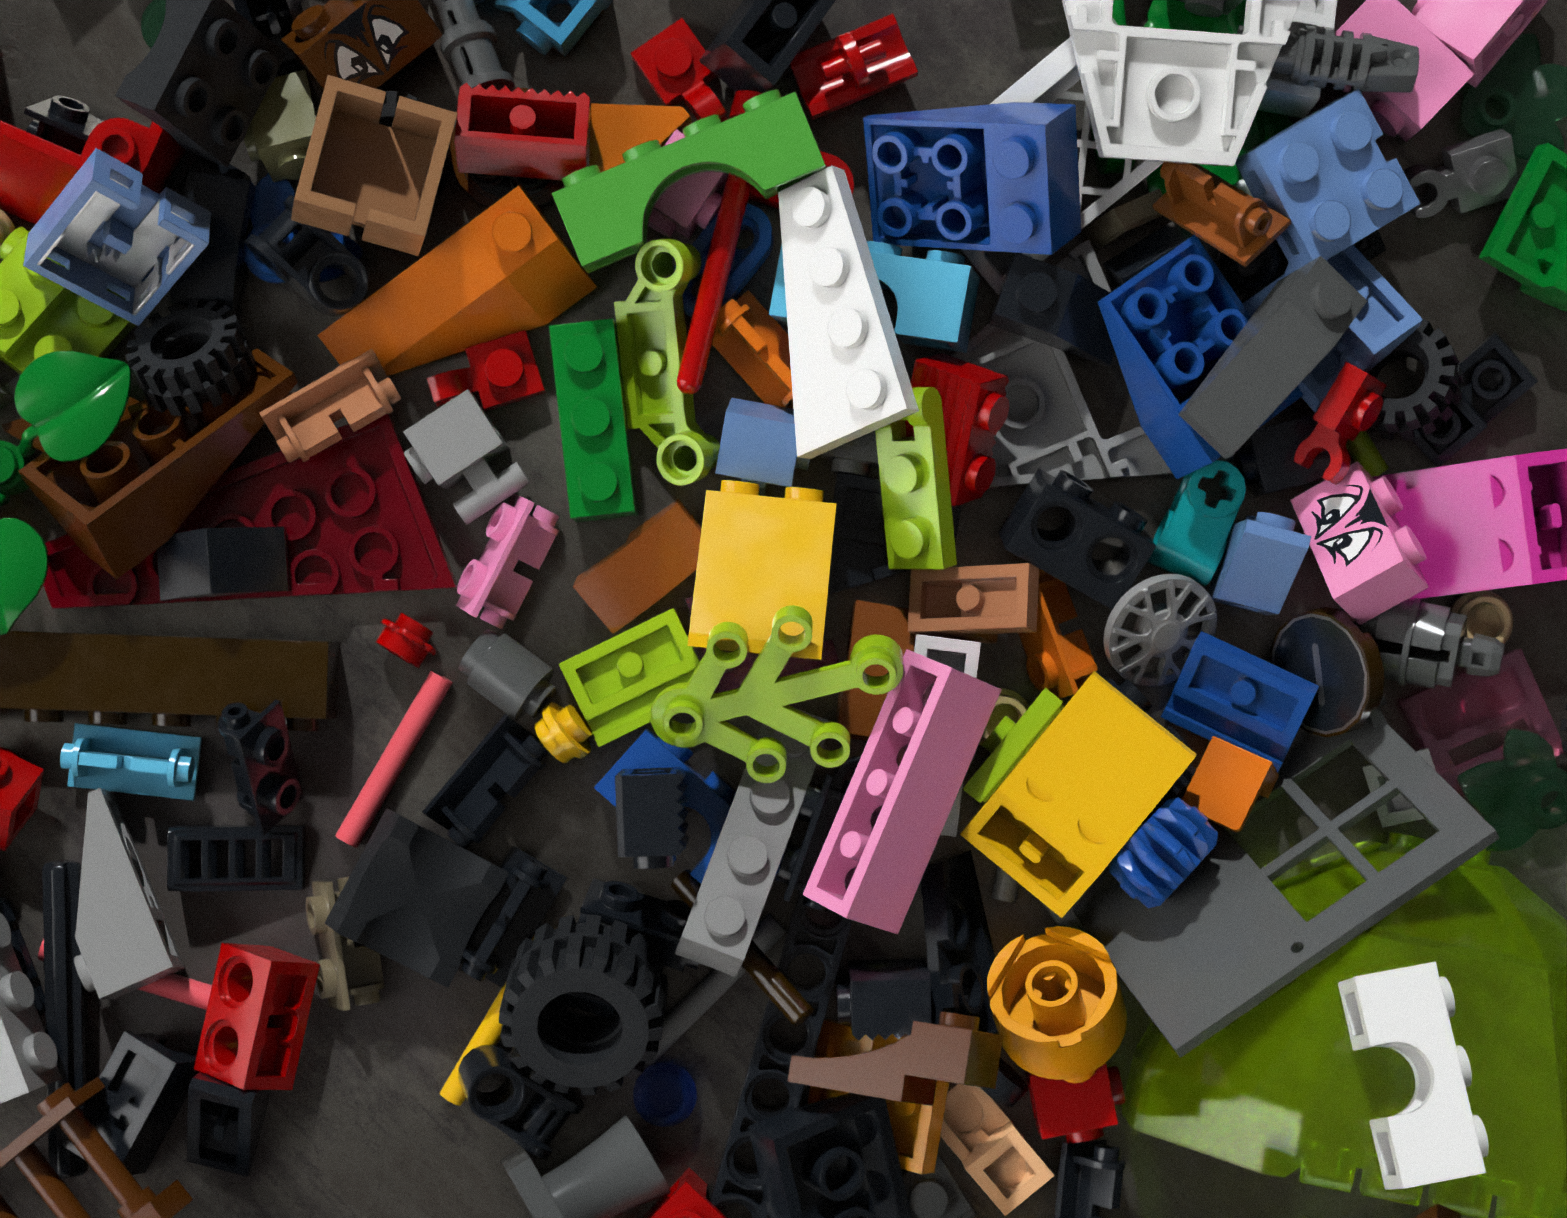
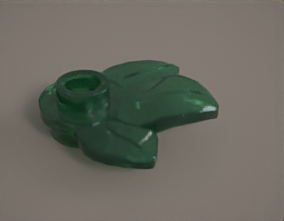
M1532 33L1520 34L1476 88L1472 86L1464 95L1460 107V116L1465 129L1473 137H1477L1502 128L1512 135L1515 156L1524 160L1530 159L1537 145L1549 143L1564 151V140L1555 122L1567 116V67L1556 64L1541 65L1540 45L1537 36ZM1487 99H1496L1501 102L1504 107L1502 119H1494L1487 114L1485 110Z
M1509 729L1504 740L1502 760L1479 764L1459 774L1457 777L1458 785L1466 798L1483 814L1482 817L1496 830L1500 838L1484 850L1493 852L1509 851L1521 847L1538 829H1553L1567 822V772L1557 767L1552 746L1537 733L1521 729ZM1551 791H1557L1558 795L1555 801L1548 807L1541 808L1542 798Z

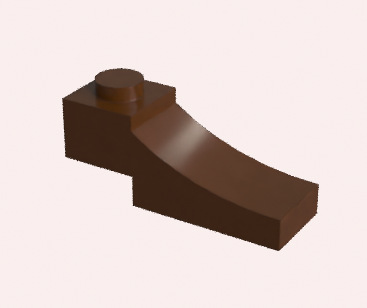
M940 1011L939 1024L913 1021L910 1035L874 1051L834 1058H811L792 1055L787 1082L899 1102L933 1106L937 1080L991 1089L996 1088L1003 1035L978 1031L979 1017Z

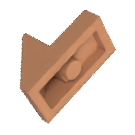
M1030 563L949 567L944 570L911 569L908 632L913 635L920 634L986 644L996 643L998 634L1037 632L1039 568Z

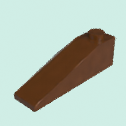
M257 348L252 351L255 366L249 367L252 373L248 382L238 381L241 390L235 396L227 392L221 395L223 404L214 408L211 401L203 403V412L191 414L189 408L185 407L182 415L178 416L171 415L168 408L163 413L155 410L154 406L151 407L145 399L127 407L131 417L121 421L109 440L89 457L78 461L61 462L44 452L18 472L80 550L115 579H118L169 541L265 422L259 412L284 399L298 383L292 371Z

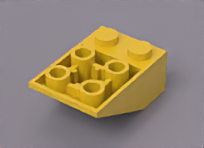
M1093 671L989 799L981 805L960 835L1054 913L1063 918L1108 866L1195 759L1197 754L1098 673Z

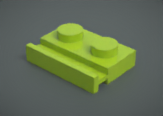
M674 608L559 663V667L595 737L598 747L650 723L652 705L658 694L674 684L688 683L700 663L694 648L687 646L688 635Z

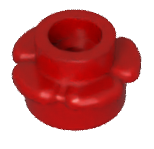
M400 613L395 623L386 618L380 622L385 627L375 643L410 665L419 669L428 653L433 656L436 654V649L428 644L433 632L407 615Z

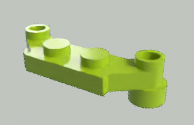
M672 238L649 241L640 248L635 260L638 281L626 300L614 302L628 429L640 428L658 448L656 463L661 475L668 482L683 486L703 479L711 469L717 466L720 444L715 437L705 433L696 423L693 394L682 393L676 383L687 340L682 294L689 281L698 275L702 263L701 256L698 250L689 243H682ZM673 257H674L675 262H676V269H675V270H674L673 265H672V258H673ZM692 449L696 453L697 461L693 457Z

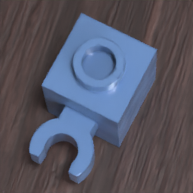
M731 398L725 412L715 474L741 478L742 482L760 484L759 496H766L767 483L792 487L796 468L808 470L810 459L797 457L794 409Z

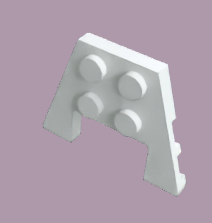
M1062 0L1099 157L1227 167L1235 165L1268 87L1266 82L1282 45L1286 44L1291 33L1288 30L1301 0H1246L1242 34L1116 25L1112 21L1114 0Z

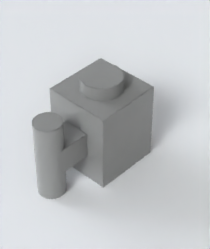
M468 389L403 431L412 445L411 448L404 452V455L424 484L434 479L438 486L447 490L462 479H467L473 491L453 503V506L466 525L531 483L518 462H515L497 475L494 473L488 462L510 448L476 396Z

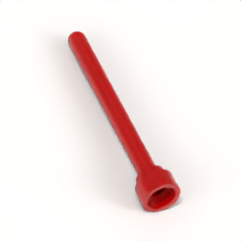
M751 90L736 91L729 119L745 113L743 104L762 93ZM731 174L727 176L676 380L678 389L688 395L698 392L702 386L752 186L743 179Z

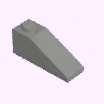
M98 788L89 792L87 799L75 934L81 954L74 957V963L79 978L88 992L96 990L99 999H116L180 971L185 966L116 796L110 791Z

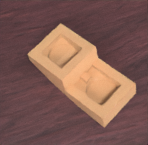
M949 1082L940 1137L962 1161L964 1168L1006 1216L1055 1175L993 1098L980 1087Z

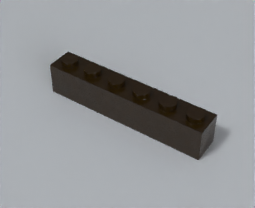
M10 631L6 635H0V708L24 709V721L64 722V710L88 711L89 724L126 725L128 712L152 713V726L191 727V715H216V728H218V720L222 716L223 708L227 705L243 703L248 709L261 713L276 699L281 701L287 730L318 731L319 719L337 718L340 642Z

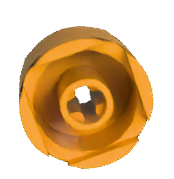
M1064 926L1044 928L1046 934L1037 935L1026 940L1023 934L1004 946L995 957L987 976L989 1005L998 1034L1003 1035L1002 1046L1008 1056L1019 1067L1033 1075L1047 1079H1064L1070 1083H1082L1090 1079L1096 1069L1105 1064L1114 1055L1125 1034L1127 1014L1117 971L1103 944L1081 930Z

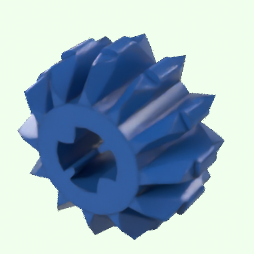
M1180 797L1168 799L1116 854L1110 863L1109 872L1120 883L1119 887L1133 900L1135 898L1138 899L1147 908L1160 906L1217 845L1218 832L1209 824L1208 818L1195 806L1191 807Z

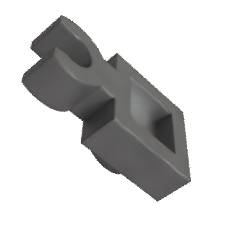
M1502 128L1441 148L1444 166L1434 169L1426 164H1415L1404 170L1412 187L1423 183L1429 184L1427 193L1418 199L1421 204L1409 210L1418 218H1427L1437 214L1444 208L1448 200L1451 201V206L1462 214L1510 198L1519 181L1512 135Z

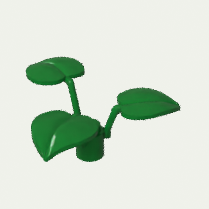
M56 351L35 359L25 368L19 377L14 400L19 415L32 425L23 432L20 445L18 446L0 440V508L2 505L10 502V495L20 494L29 488L18 471L34 460L31 455L35 453L33 442L36 437L39 436L44 451L53 459L61 462L78 461L89 457L109 440L120 423L129 400L131 368L123 361L97 357L81 352ZM16 518L0 519V635H6L10 632L20 615L38 596L45 583L49 566L48 550L43 538L31 525Z

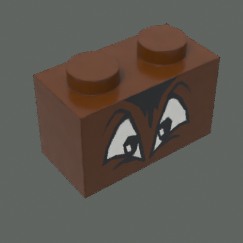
M330 0L323 6L314 5L303 11L293 21L291 25L292 31L281 40L302 68L306 69L309 77L323 94L328 75L377 89L440 39L443 34L418 0Z

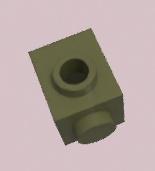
M306 69L275 77L254 115L244 138L251 161L262 160L274 183L286 179H300L321 102Z

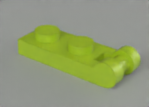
M913 387L919 411L875 430L889 569L944 570L957 565L942 401L938 390L934 387ZM905 420H908L913 426L914 437H906Z

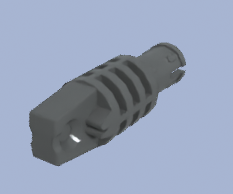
M1239 25L1237 34L1243 33L1244 26ZM1306 25L1305 28H1298L1297 33H1290L1286 44L1282 45L1272 72L1289 74L1290 81H1295L1296 85L1306 86L1308 80H1312L1315 87L1325 88L1326 83H1333V90L1341 91L1344 90L1345 85H1350L1351 91L1360 89L1361 93L1412 92L1419 70V48L1375 37L1371 33L1362 32L1358 39L1354 38L1353 31L1343 30L1341 36H1335L1334 29L1324 28L1322 34L1316 33V26Z

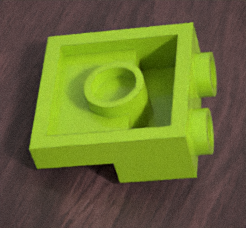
M24 227L15 229L8 235L0 247V258L3 259L0 263V360L21 375L25 368L35 359L56 351H75L107 358L135 327V324L24 267L27 237L30 231ZM47 257V259L65 268L64 265ZM107 289V291H109V292H111V293H113V294H115V295H117V296H119V297H121V298H123V299L125 300L124 297H122V296L118 295L117 293H115V292H113V291Z

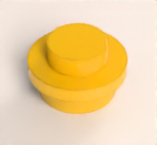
M551 702L542 709L543 717L534 724V729L541 743L552 756L562 763H568L574 757L583 759L591 752L588 738L593 733L584 716L575 707L567 705L563 708L557 703Z

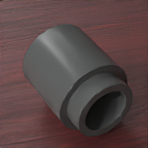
M490 629L484 631L475 640L458 667V670L468 677L467 685L514 720L520 719L525 713L535 718L548 704L557 688L550 683L554 674L553 668L506 633L498 636Z

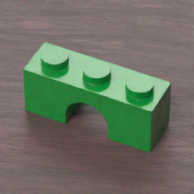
M611 318L549 325L570 518L579 523L639 516L633 457L626 426L616 323Z

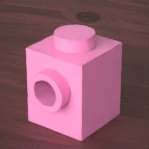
M676 129L665 146L685 138L684 134ZM700 172L677 181L662 194L655 204L648 225L669 238L675 230L690 239L698 226L706 229L713 217L719 212L722 200L720 192L726 184L728 173Z

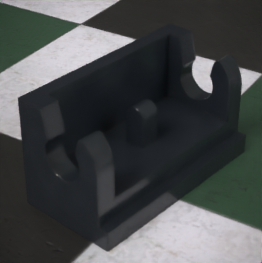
M124 1031L99 1077L105 1088L87 1101L82 1111L131 1175L146 1173L188 1095V1087L192 1077L197 1075L199 1071L194 1070L196 1054L188 1051L176 1052L166 1048L163 1045L167 1038L153 1033L134 1034L131 1031ZM67 1137L63 1146L83 1158Z

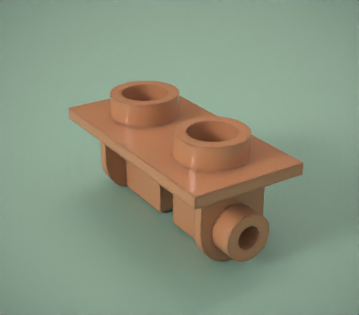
M370 349L355 359L342 363L332 372L302 389L288 394L284 399L259 413L276 439L287 461L291 463L301 457L303 462H306L313 455L342 439L334 422L345 417L353 432L383 415L393 412L391 405L401 400V397L390 378L387 377L373 349Z

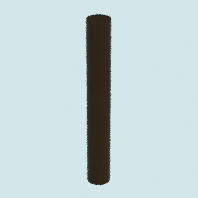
M688 869L681 872L672 881L671 887L687 906L692 909L701 884L690 875L691 870ZM751 940L741 967L794 1027L801 1025L811 1016L814 1009L757 944Z

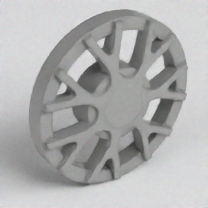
M1161 574L1138 583L1120 598L1108 617L1103 643L1110 665L1125 680L1128 679L1135 685L1147 687L1162 686L1177 680L1199 635H1187L1188 626L1202 621L1200 632L1203 631L1211 636H1215L1217 611L1212 597L1195 580L1180 574ZM1166 589V604L1152 605L1150 594ZM1191 591L1196 594L1198 599L1181 615L1178 609ZM1141 600L1143 601V605L1141 607L1135 606ZM1129 612L1139 615L1134 624L1133 631L1121 627ZM1119 635L1124 636L1123 639L1118 641ZM1135 644L1142 648L1131 658L1124 662L1121 661L1119 652ZM1181 646H1186L1189 651L1179 661L1174 663L1172 654ZM1152 657L1160 658L1156 671L1144 672Z

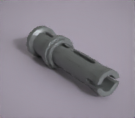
M433 0L445 32L441 37L440 49L443 57L453 63L460 85L462 86L467 83L473 89L480 83L486 90L493 84L498 91L504 86H507L511 92L514 91L515 83L513 77L509 72L503 71L494 48L497 43L496 32L485 20L480 19L474 1Z

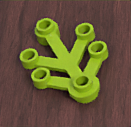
M795 605L785 606L774 615L771 635L740 687L713 694L725 670L739 666L745 660L748 649V635L744 628L733 622H722L711 629L708 636L706 653L688 683L674 684L664 689L655 698L651 709V724L655 733L664 742L672 746L688 748L706 742L745 761L749 775L761 783L775 782L784 775L787 762L785 746L775 738L763 737L757 739L725 720L747 715L809 746L811 756L817 764L827 768L838 767L845 763L850 755L851 738L848 730L840 723L822 722L789 704L854 688H859L863 692L874 695L890 692L897 687L902 679L903 653L900 646L890 637L877 634L869 635L860 639L853 646L850 660L778 678L792 653L801 651L809 645L813 632V620L807 610ZM787 622H796L804 628V631L797 636H790L785 634L780 627ZM730 638L738 643L739 648L733 652H724L715 643L720 639ZM878 664L884 666L888 673L883 676H870L864 670L870 665ZM677 713H687L695 719V722L688 724L675 721L672 716ZM832 738L838 740L842 746L839 749L828 751L823 749L819 743L824 739ZM762 754H770L778 762L772 766H764L759 764L755 758Z

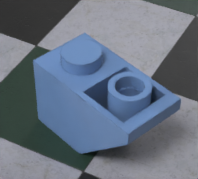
M1257 512L1256 517L1247 515L1245 520L1232 525L1228 534L1229 537L1225 551L1211 579L1208 593L1214 602L1267 616L1279 614L1307 553L1311 536L1294 532L1296 521L1287 517L1266 512Z

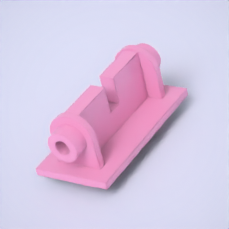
M516 494L511 496L508 504L502 502L493 512L486 528V536L490 539L479 560L473 559L466 566L457 585V593L461 596L456 606L477 618L482 606L485 607L480 619L500 629H503L507 619L514 621L533 583L532 580L513 571L518 560L539 570L560 531L554 528L560 516L539 505L536 506L532 516H530L529 514L535 503Z

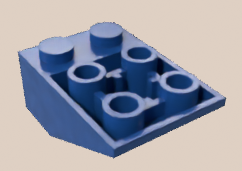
M1010 102L867 115L863 118L873 241L900 246L1052 255L1081 232L1075 104Z
M1193 235L1098 301L1139 423L1176 479L1209 465L1221 457L1178 414L1251 318L1198 237ZM1298 386L1261 426L1303 396Z

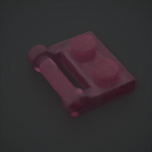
M1513 649L1504 653L1499 674L1489 677L1469 675L1467 670L1456 675L1452 687L1437 685L1435 689L1426 687L1399 699V703L1420 750L1429 749L1436 772L1461 797L1465 796V789L1540 757L1543 761H1547L1564 753L1561 737L1522 649ZM1525 719L1528 726L1527 735L1454 766L1448 753L1449 750L1517 720Z

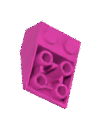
M1567 448L1373 477L1377 480L1384 476L1390 482L1403 505V510L1395 514L1401 528L1407 525L1413 531L1426 555V560L1418 565L1429 588L1410 597L1409 600L1567 580Z

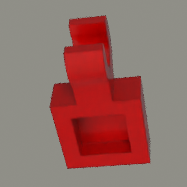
M680 18L630 53L633 62L664 106H675L684 100L696 120L711 115H719L721 122L728 120L725 115L727 111L710 87L706 85L717 76L699 61L705 53V49L683 18Z
M526 330L465 348L470 367L446 371L426 378L433 401L437 407L443 406L467 389L474 395H480L485 412L546 393Z
M1345 362L1313 417V420L1317 421L1318 424L1311 435L1298 446L1294 462L1309 469L1319 453L1328 451L1331 460L1322 478L1335 485L1340 483L1346 477L1350 468V456L1346 448L1347 439L1354 442L1360 431H1366L1375 422L1383 406V397L1381 395L1387 385L1367 372Z

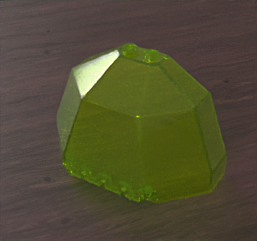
M1389 831L1387 843L1366 840L1353 846L1380 872L1427 839ZM1482 850L1313 966L1311 970L1294 979L1181 1058L1152 1021L1133 1053L1122 1115L1133 1130L1259 1173L1285 1178L1300 1168L1299 1179L1302 1184L1349 1193L1353 1186L1356 1168L1363 1169L1360 1183L1362 1196L1418 1206L1424 1185L1405 1189L1385 1190L1369 1122L1372 1119L1395 1115L1408 1106L1415 1091L1413 1070L1409 1062L1400 1053L1390 1048L1372 1047L1353 1051L1338 982L1354 976L1436 961L1439 977L1445 976L1448 979L1454 994L1455 1015L1449 1019L1455 1044L1461 1045L1465 1049L1470 1061L1472 1084L1470 1087H1466L1472 1115H1478L1485 1126L1489 1142V1154L1487 1157H1483L1486 1173L1431 1183L1428 1193V1207L1433 1208L1438 1203L1448 1209L1461 1213L1463 1216L1487 1218L1492 1195L1498 1196L1495 1210L1496 1218H1567V920L1507 869L1489 864L1491 851ZM1339 851L1294 866L1272 881L1306 922L1366 882Z

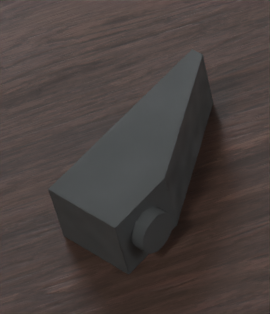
M1322 256L1282 278L1275 284L1178 415L1223 458L1227 459L1233 456L1336 345L1367 300Z

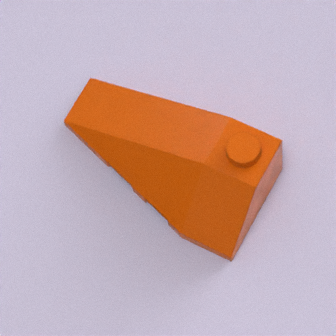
M519 184L317 336L340 365L373 349L386 375L389 376L464 352L465 348L519 331H529L547 325L597 288V285L581 266L580 262L523 185Z

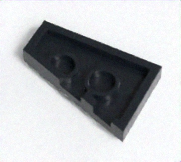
M971 850L948 854L930 861L921 879L927 966L931 981L932 1024H939L940 1011L979 1017L978 1031L998 1034L990 1009L987 991V976L995 959V954Z

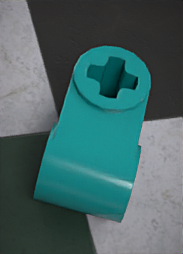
M1215 460L1213 463L1182 478L1170 509L1164 515L1154 535L1153 542L1157 547L1148 559V563L1171 573L1192 578L1201 586L1205 587L1208 585L1221 561L1227 545L1228 534L1244 501L1246 492L1245 480L1238 468L1229 462ZM1216 474H1219L1221 476L1219 487L1227 491L1226 498L1224 500H1212L1207 506L1204 504L1206 492L1198 488L1200 479H1212Z

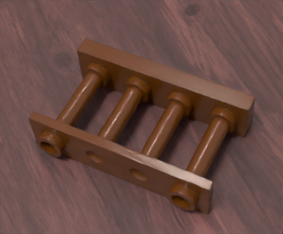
M98 1077L77 1091L67 1082L36 1106V1109L43 1117L0 1151V1171L14 1162L56 1218H91L35 1146L36 1142L56 1126L62 1129L121 1205L117 1210L121 1218H172L193 1200L178 1179L158 1195L153 1192L149 1185L142 1189L96 1130L80 1107L105 1088V1085ZM0 1194V1218H19Z

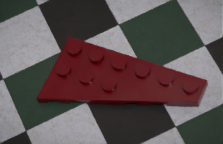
M391 413L383 415L353 432L349 424L337 428L342 439L313 455L306 462H303L301 457L289 463L283 452L278 451L224 472L175 532L179 533L203 528L286 527L291 591L160 601L157 550L147 556L139 565L131 568L118 579H115L84 554L68 534L45 543L48 550L49 566L43 587L52 609L457 588L458 584L412 466L404 455L405 449Z

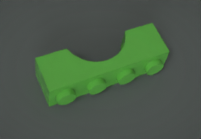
M778 89L762 93L743 104L745 110L743 114L721 122L719 115L702 118L683 128L682 131L685 136L683 139L663 147L660 146L658 140L648 141L624 152L622 156L625 163L603 172L600 171L598 165H592L564 177L562 182L565 188L553 192L552 196L584 270L590 273L638 253L640 248L647 243L649 219L655 204L670 186L689 175L710 171L728 173L743 179L752 185L765 199L778 195V192L825 169L824 160L796 92L781 97Z

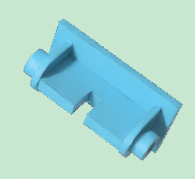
M75 723L72 744L64 743L62 747L60 766L61 768L69 769L67 787L94 790L102 788L112 792L194 801L202 737Z

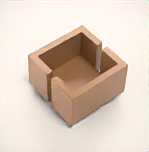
M328 75L294 197L291 220L345 236H349L353 224L364 228L363 241L419 256L428 228L457 112L399 96L392 127L381 125L379 121L385 101V91Z

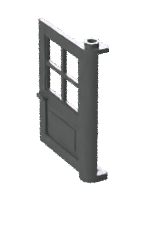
M1384 694L1378 709L1371 710L1369 717L1366 719L1368 722L1358 730L1331 737H1322L1307 733L1302 728H1299L1278 771L1279 777L1269 798L1259 795L1250 815L1282 793H1285L1318 830L1260 869L1230 835L1229 829L1207 820L1218 832L1217 845L1160 906L1147 908L1138 899L1135 898L1133 900L1119 887L1120 883L1109 872L1110 863L1063 918L1043 904L1057 926L1078 930L1083 928L1087 934L1103 944L1115 966L1118 976L1180 1058L1500 839L1496 830L1387 724L1380 710L1381 707L1387 704ZM1353 745L1388 782L1330 821L1299 788L1297 783ZM1184 791L1177 797H1180L1182 799L1186 791ZM1398 794H1401L1433 826L1437 833L1378 872L1342 833ZM1141 825L1134 832V834L1142 827ZM1330 842L1366 882L1306 922L1272 881Z

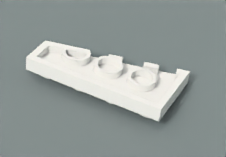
M832 165L778 192L797 457L806 459L814 458L919 411L845 170Z

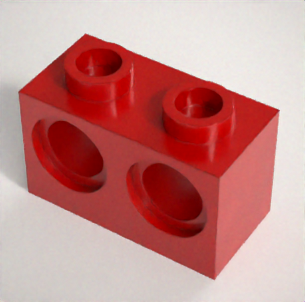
M221 943L194 1070L242 1090H292L320 964L272 946Z

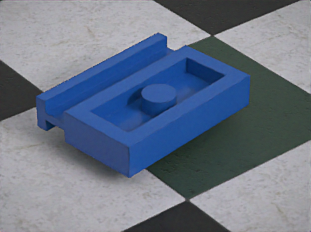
M1201 631L1194 642L1161 718L1211 741L1212 736H1215L1272 761L1278 773L1319 686Z

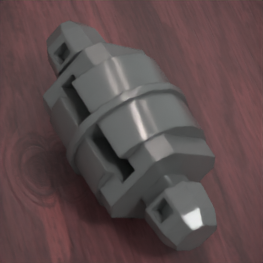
M1415 598V600L1407 599L1362 625L1352 621L1362 633L1369 632L1378 645L1384 667V679L1398 681V685L1406 686L1408 683L1433 689L1437 685L1452 687L1458 667L1467 668V674L1487 677L1499 674L1501 670L1505 645L1496 638L1475 633L1473 639L1464 637L1468 615L1452 613L1451 607L1425 603L1421 598Z

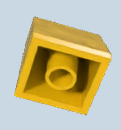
M721 480L720 491L706 490L687 646L707 648L711 629L722 622H733L744 628L748 635L747 653L759 654L771 635L772 622L776 612L785 606L795 605L809 612L813 620V632L809 645L801 651L793 652L791 657L821 660L836 503L823 502L824 491L786 487L785 498L759 496L760 484ZM787 622L780 627L785 634L790 636H797L804 631V628L796 622ZM723 638L715 643L720 650L735 651L739 648L738 643L730 638Z

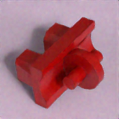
M893 13L797 53L789 64V68L812 120L918 76L917 67L905 45Z

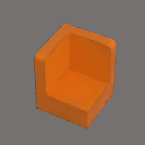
M1212 736L1182 800L1191 807L1195 806L1209 821L1233 832H1240L1258 796L1261 795L1269 798L1279 775L1272 761Z

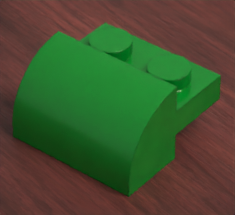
M1545 143L1536 146L1479 259L1522 284L1519 289L1520 291L1563 311H1567V154L1553 145Z

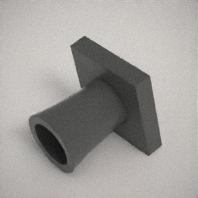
M626 1115L621 1117L586 1148L542 1177L522 1147L500 1160L533 1218H615L639 1205L671 1193L652 1155Z

